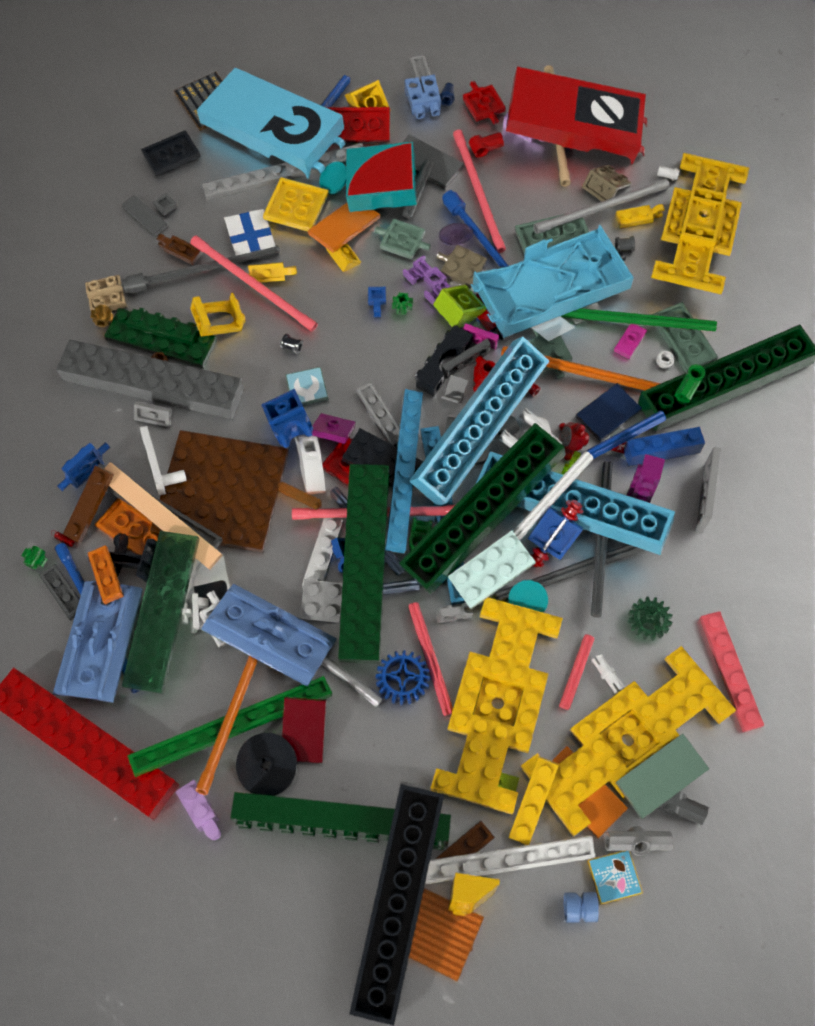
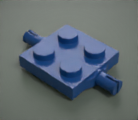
M104 442L98 449L91 443L82 447L78 454L69 459L61 468L65 473V479L57 487L61 491L70 484L76 489L79 488L91 475L95 465L105 464L102 457L110 449V446Z

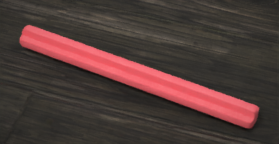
M411 603L408 606L430 670V676L444 716L451 715L453 706L419 603Z

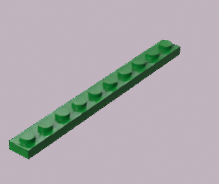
M322 676L312 680L308 687L302 684L239 710L228 739L283 717L285 697L323 700L332 697V691L325 677ZM225 716L127 755L135 777L213 746Z

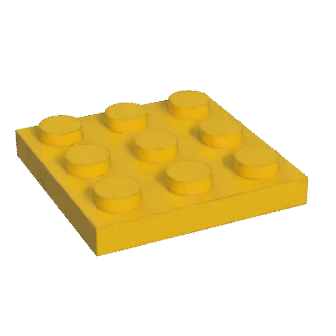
M280 177L265 209L263 219L308 232L317 222L327 199L328 190Z

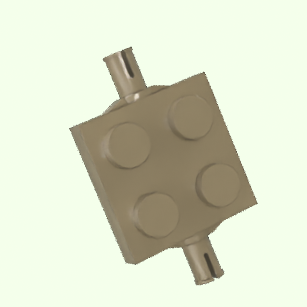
M458 244L451 254L445 255L438 252L436 257L445 262L440 271L448 279L461 285L466 284L470 289L472 288L470 284L473 285L474 272H482L487 263L486 257Z

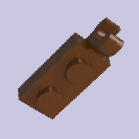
M159 234L156 240L160 241L158 245L164 248L165 252L193 266L203 254L192 244L174 235L168 238L163 234Z

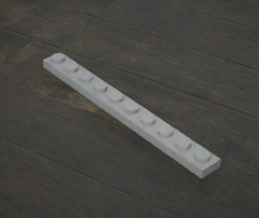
M360 143L325 152L318 162L322 163L325 167L336 161L346 165V149L363 147V144ZM286 162L202 185L206 199L210 201L276 184L279 182L280 177L291 180L306 175L302 170ZM312 168L310 175L318 173L319 170L316 168Z

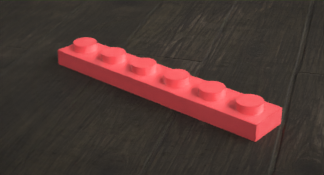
M718 611L701 616V624L731 703L736 709L735 713L742 731L747 732L762 728L765 725L721 612Z

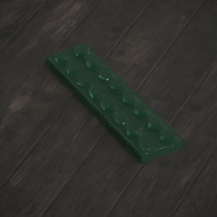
M166 531L159 532L123 678V688L158 694L164 693L200 540L198 536Z

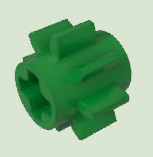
M399 292L396 297L393 296L392 309H396L397 314L406 315L409 310L412 311L413 298H409L408 293Z
M37 546L25 548L21 555L24 558L23 564L34 570L37 567H44L48 560L44 556L46 552Z

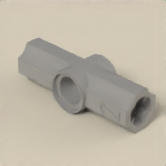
M634 826L628 831L605 832L604 836L607 851H632L636 856H644L650 851H669L673 848L671 831H645L640 826Z

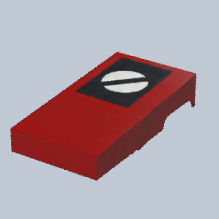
M517 66L513 78L506 131L584 152H589L592 149L607 151L628 157L631 160V164H633L638 153H642L643 156L645 153V147L641 146L643 124L647 127L648 121L644 117L646 94Z

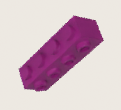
M645 454L642 464L637 466L626 496L650 503L660 482L665 459Z

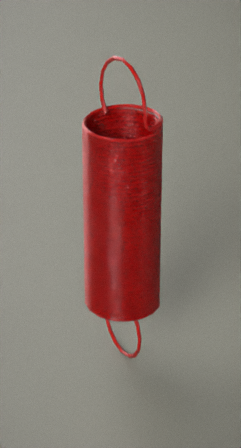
M59 531L54 534L55 539L69 547H72L75 543L74 540Z

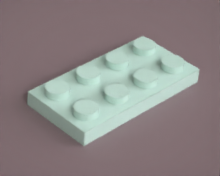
M510 531L450 574L448 578L469 608L473 609L536 564V562L515 533Z

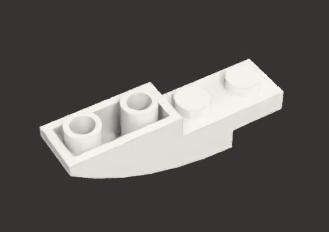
M298 435L295 437L300 457V469L306 494L325 493L324 472L318 439L316 436Z

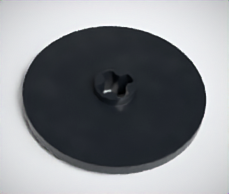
M260 733L252 736L242 745L236 759L237 776L244 788L252 794L275 796L284 792L294 781L298 768L297 755L293 746L287 739L275 733ZM264 759L271 762V765L268 766L269 770L262 766L265 763Z

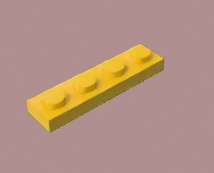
M541 756L538 757L509 838L525 845L530 844L557 772L558 763Z

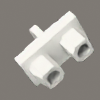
M192 593L189 599V609L188 604L183 603L182 609L176 611V616L182 618L183 624H187L189 618L190 634H196L198 630H202L204 622L199 616V611L208 608V598L198 597V593Z

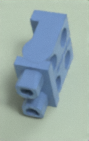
M435 74L422 76L421 84L419 77L405 79V94L408 97L412 115H415L417 119L424 118L425 113L431 112L433 117L439 116L441 98ZM431 80L432 84L426 85L425 82ZM416 83L417 87H409V85Z

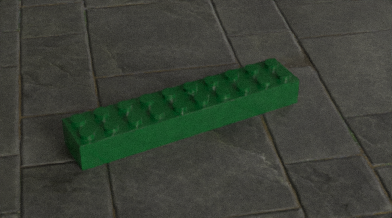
M799 324L703 365L705 375L689 403H683L674 396L687 373L642 391L637 403L642 408L646 418L659 411L664 412L666 421L653 427L654 431L657 432L814 364L815 344Z
M534 423L399 563L403 570L432 595L448 576L459 567L566 455L564 446L538 424Z
M350 464L338 653V660L340 662L380 664L389 465Z
M234 792L230 819L236 826H239V829L251 830L252 827H257L263 832H273V829L281 830V833L293 835L294 831H298L303 836L315 837L316 833L322 834L324 838L336 839L337 836H343L345 840L358 841V838H364L368 843L378 844L379 840L388 842L395 809ZM440 813L433 850H443L444 847H448L451 814Z

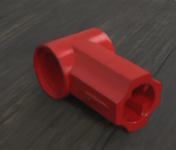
M501 132L485 137L475 135L468 142L476 158H482L488 151L504 146Z

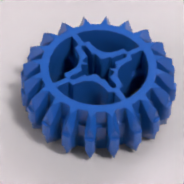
M406 650L402 651V655L395 651V657L388 654V661L382 659L381 664L383 666L377 667V671L380 673L375 675L376 679L379 680L376 682V686L381 687L379 690L380 694L386 693V700L392 697L393 704L399 699L400 705L404 704V700H407L410 705L412 704L411 698L419 701L418 694L421 696L425 695L423 689L429 688V684L426 682L430 681V676L427 675L430 673V670L425 668V661L420 662V655L414 659V652H410L409 656H407ZM400 664V668L397 671L388 673L392 667ZM407 664L413 666L419 675L415 674V672H410L407 669ZM404 670V675L406 678L405 681H403L402 686V681L400 678ZM387 681L396 683L399 686V691L392 689ZM418 682L412 690L406 692V687L409 684Z

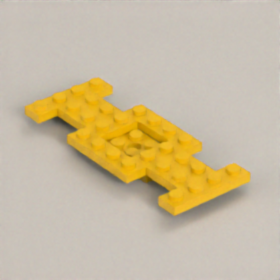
M683 153L679 169L695 173L692 189L690 191L674 187L661 237L663 241L678 244L674 262L670 264L656 260L651 278L721 295L726 277L708 272L713 252L730 256L732 252L742 202L726 199L729 180L746 184L749 167Z
M487 598L484 600L480 618L499 623L490 656L469 652L448 725L449 731L467 736L458 771L455 774L436 768L431 788L445 791V795L513 815L518 792L499 787L498 783L507 749L511 748L528 753L549 674L529 668L537 635L542 634L557 639L563 618ZM495 699H500L504 706L496 709L493 707L492 702Z
M682 646L664 659L677 675L650 696H647L640 686L633 681L570 728L571 733L582 747L559 763L546 801L573 837L591 824L590 820L578 806L585 799L608 782H611L622 798H624V794L615 782L680 736L676 731L679 727L704 708L718 724L736 711ZM624 735L631 736L633 744L630 746L625 745L622 737ZM538 753L521 765L529 779L540 756Z

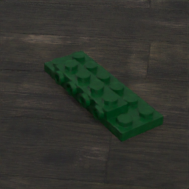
M118 308L113 321L104 335L107 341L151 354L161 352L168 359L204 369L217 341L215 335L201 336L197 325L193 322L185 324L176 317L168 319L161 313L151 314L144 308L133 309L132 311Z

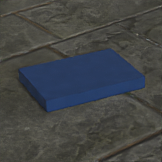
M615 384L576 414V418L601 442L641 412L642 408L618 384Z

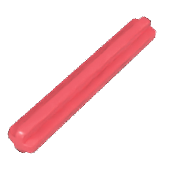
M585 634L559 704V707L569 710L594 642V637Z

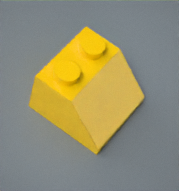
M455 873L451 883L448 910L453 911V914L458 916H466V913H472L494 895L500 880Z

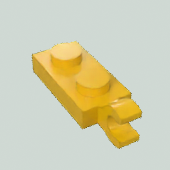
M658 204L652 209L650 205L616 211V218L620 229L653 223L654 218L663 217L662 211H665L663 204Z
M283 262L248 265L249 275L260 283L285 281V275L297 274L296 266L284 267Z

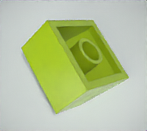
M466 284L442 289L433 304L438 312L449 322L450 326L456 325L459 328L464 327L465 324H470L487 309Z

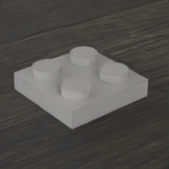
M304 579L300 619L340 623L343 583Z

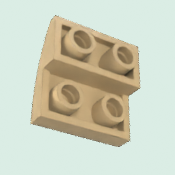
M120 275L85 283L90 311L95 310L97 305H106L112 311L118 310V308H127Z

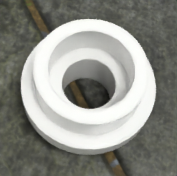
M662 351L656 357V363L661 368H670L674 364L675 359L670 351Z

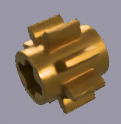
M97 305L95 310H91L90 318H93L92 322H95V325L106 327L109 325V322L113 321L114 314H112V310L108 306Z

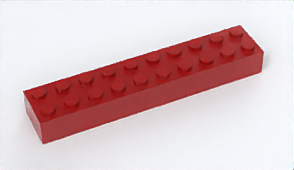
M13 667L0 683L1 712L152 820L156 819L180 786L174 779L158 768L135 777L127 756L135 753L16 668Z

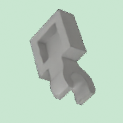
M463 603L460 608L447 605L442 607L437 613V623L457 621V619H470L473 613H466L464 609L469 608L467 603Z

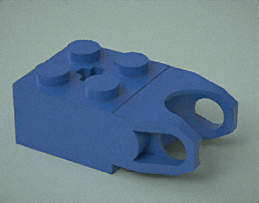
M295 389L261 404L278 443L284 448L289 447L291 440L298 435L312 436L313 426Z

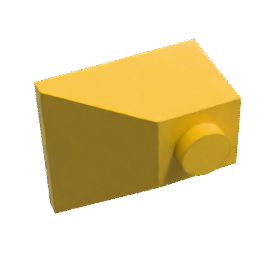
M379 80L344 94L349 107H389Z

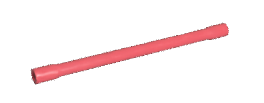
M456 130L453 136L459 147L490 231L493 245L498 253H503L506 247L474 167L462 130Z
M197 235L191 239L190 243L194 247L210 256L291 315L301 325L311 332L316 329L317 322L306 314L301 313L209 246L207 242Z
M455 505L410 507V516H445ZM388 507L387 517H389L390 507ZM292 508V520L347 518V508Z

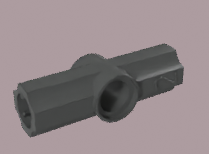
M680 791L659 806L669 815L681 816L699 825H703L709 807L687 798V795Z

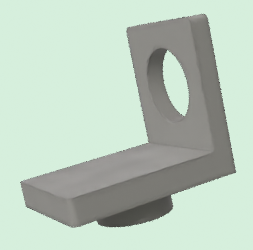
M451 375L445 396H441V398L461 404L468 380Z

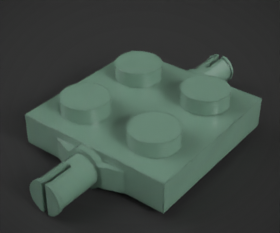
M393 219L391 225L386 229L378 226L375 228V233L384 236L380 244V249L412 259L419 248L427 251L431 248V244L422 242L425 235V229L396 219Z
M532 329L536 337L529 340V342L542 355L572 361V356L561 335L547 341ZM545 367L540 373L554 370L558 379L565 376L563 371Z

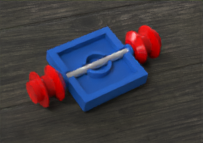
M567 500L566 504L568 507L561 508L563 514L549 507L532 530L528 540L539 546L533 547L532 551L534 554H530L536 562L533 565L534 567L544 566L543 560H549L547 552L561 560L582 532L583 527L572 521L578 520L577 513H583L582 505L578 501Z

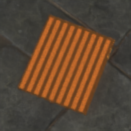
M424 888L409 958L458 982L468 955L473 950L472 946L484 917L475 912L466 913V916L455 915L453 911L448 910V899Z

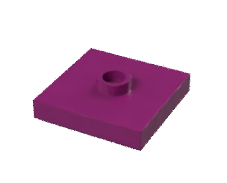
M321 413L312 425V436L346 443L355 429L356 422Z

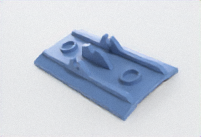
M85 581L53 695L81 697L114 703L143 592L142 588L120 584L124 597L104 604L97 582Z
M235 584L228 589L202 627L203 631L307 687L326 655L337 641V638Z

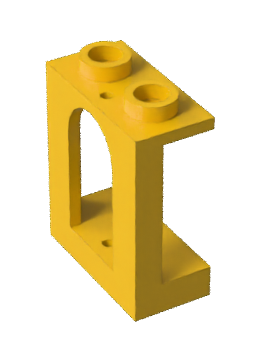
M231 293L229 300L202 303L200 296L192 298L190 310L201 336L242 331L246 319L244 313L240 310L239 300L235 298L234 293ZM227 312L232 315L234 321L230 324L211 326L207 314Z

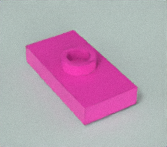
M465 324L463 330L473 335L472 342L478 344L488 339L490 348L497 349L499 342L498 334Z
M630 324L614 348V352L630 360L646 335L647 330L636 324Z

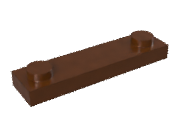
M95 465L63 532L65 536L77 543H82L114 474Z

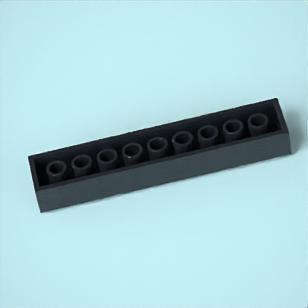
M403 781L400 784L349 1015L392 1026L395 1024L445 791Z

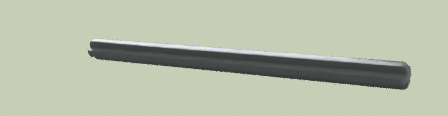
M611 461L603 462L601 487L611 490L613 463ZM597 534L591 604V616L597 618L602 616L608 537Z
M628 544L608 551L606 553V565L645 550ZM595 557L531 580L539 582L543 587L593 570L595 567ZM512 587L496 592V600L507 601Z

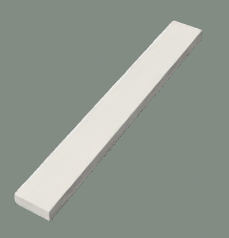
M591 835L432 859L429 863L425 885L452 881L455 873L484 876L596 858L593 838Z

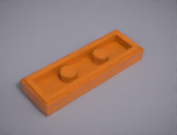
M104 545L88 552L103 603L108 604L124 597L108 547Z

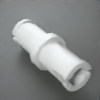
M602 654L596 656L597 659L593 658L591 662L600 672L602 680L608 683L616 695L621 689L625 688V685L622 684L615 674L616 670L610 667Z

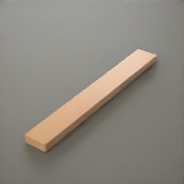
M109 462L104 468L114 474L109 485L114 491L209 570L223 556L113 463Z

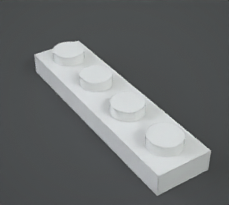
M336 518L323 519L304 579L325 581L334 554L331 540L339 538L343 520Z

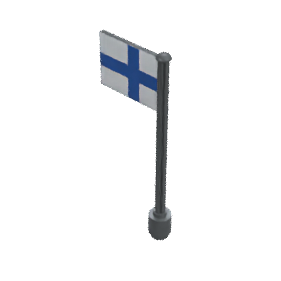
M264 208L224 218L235 256L227 259L234 264L280 254V248L274 243L268 221L263 219ZM216 261L149 277L139 273L127 276L126 279H122L125 292L133 294L147 290V286H150L149 284L223 266Z

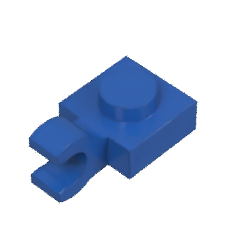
M368 287V305H373L374 318L381 317V305H386V287Z
M335 538L331 540L332 550L336 558L340 559L338 570L340 573H343L345 538Z

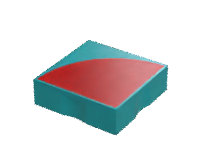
M413 142L346 149V199L349 212L417 205L416 165Z

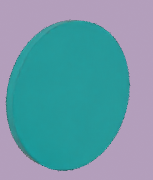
M342 162L330 163L320 175V187L328 190V194L339 192L346 184V165Z
M522 580L516 583L509 593L508 600L510 604L543 613L548 606L547 591L537 581Z

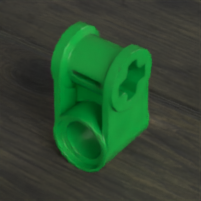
M417 517L413 518L409 538V551L415 547L414 543H419L432 530V520L427 522L417 520Z

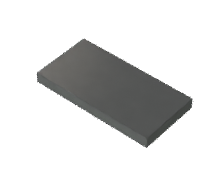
M410 134L402 142H413L416 174H419L426 159L433 161V166L427 180L444 189L449 186L464 167L463 162Z

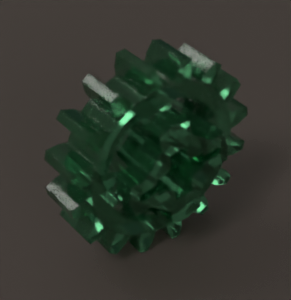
M647 596L645 602L640 598L637 604L634 603L631 608L633 610H630L628 613L631 616L628 623H633L631 630L636 629L638 631L636 636L643 634L644 640L650 636L652 641H654L656 635L661 639L664 635L663 633H668L670 630L668 627H671L673 623L670 621L673 614L667 613L670 607L664 608V601L658 603L657 597L650 601L649 596ZM638 611H640V615H641V617H640L639 620H638V617H637ZM663 617V625L661 626L659 620Z

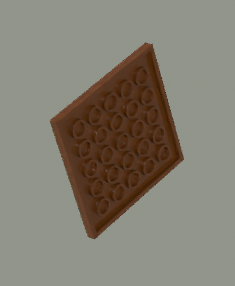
M180 430L167 474L184 470L187 481L164 486L166 494L160 495L159 500L222 537L221 546L263 553L289 449ZM152 522L151 533L168 536Z

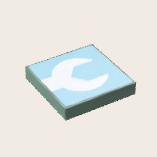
M321 367L285 374L289 391L292 389L296 390L303 406L329 401Z

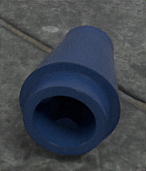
M446 83L440 93L443 106H450L455 101L454 85L452 83Z

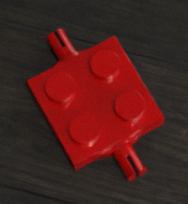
M471 81L469 85L472 91L463 94V101L476 122L490 118L493 125L495 123L498 124L499 119L496 115L506 112V106L493 85L478 87L476 81Z

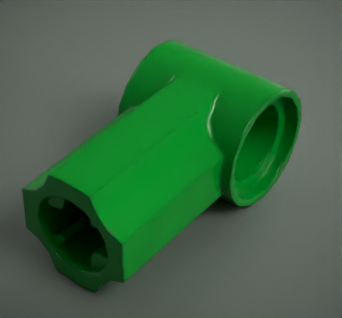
M698 364L689 367L687 374L674 395L679 401L683 403L690 402L703 380L705 369Z

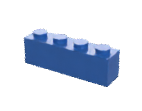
M700 427L627 440L623 451L628 467L642 464L645 454L667 460L701 453L705 440Z

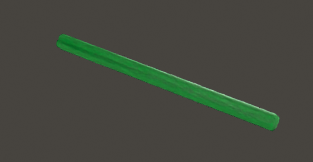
M583 308L561 316L564 318L713 332L717 329V321Z

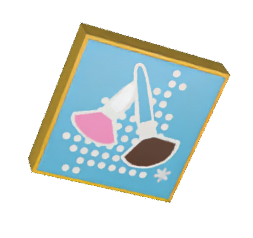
M621 851L587 860L600 905L643 894L630 851Z

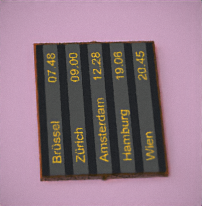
M217 72L173 90L199 131L208 128V126L200 123L197 109L222 82Z

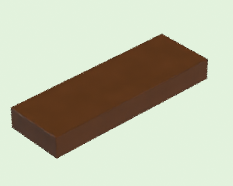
M480 821L435 859L478 853L495 837L485 824Z

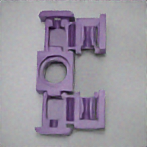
M421 256L415 260L413 267L409 270L403 269V276L412 285L417 283L416 280L422 279L424 276V281L432 288V292L424 291V297L432 305L442 289L451 287L447 283V277L436 266L432 268L426 262V256ZM432 276H438L440 279L438 281H432L430 278Z

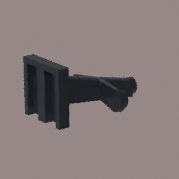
M123 533L116 535L113 539L115 550L110 552L117 577L122 567L137 569L136 576L154 589L162 591L174 555L155 539H147L142 555L126 553L129 541L128 536Z

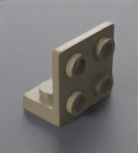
M604 165L590 170L582 188L600 201L614 198L618 190L629 187L631 182L625 175L614 171L615 169L612 166Z

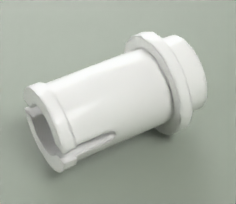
M660 165L657 176L672 179L671 181L678 180L680 170Z

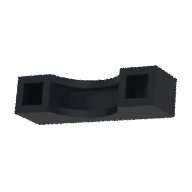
M456 325L451 330H447L444 340L436 345L433 355L426 359L423 369L417 371L415 375L416 387L435 397L444 384V374L440 369L441 363L450 357H457L467 351L472 345L473 335Z

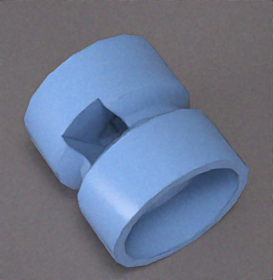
M575 892L564 893L566 923H576L581 918L584 922H598L599 907L596 892H583L581 897Z

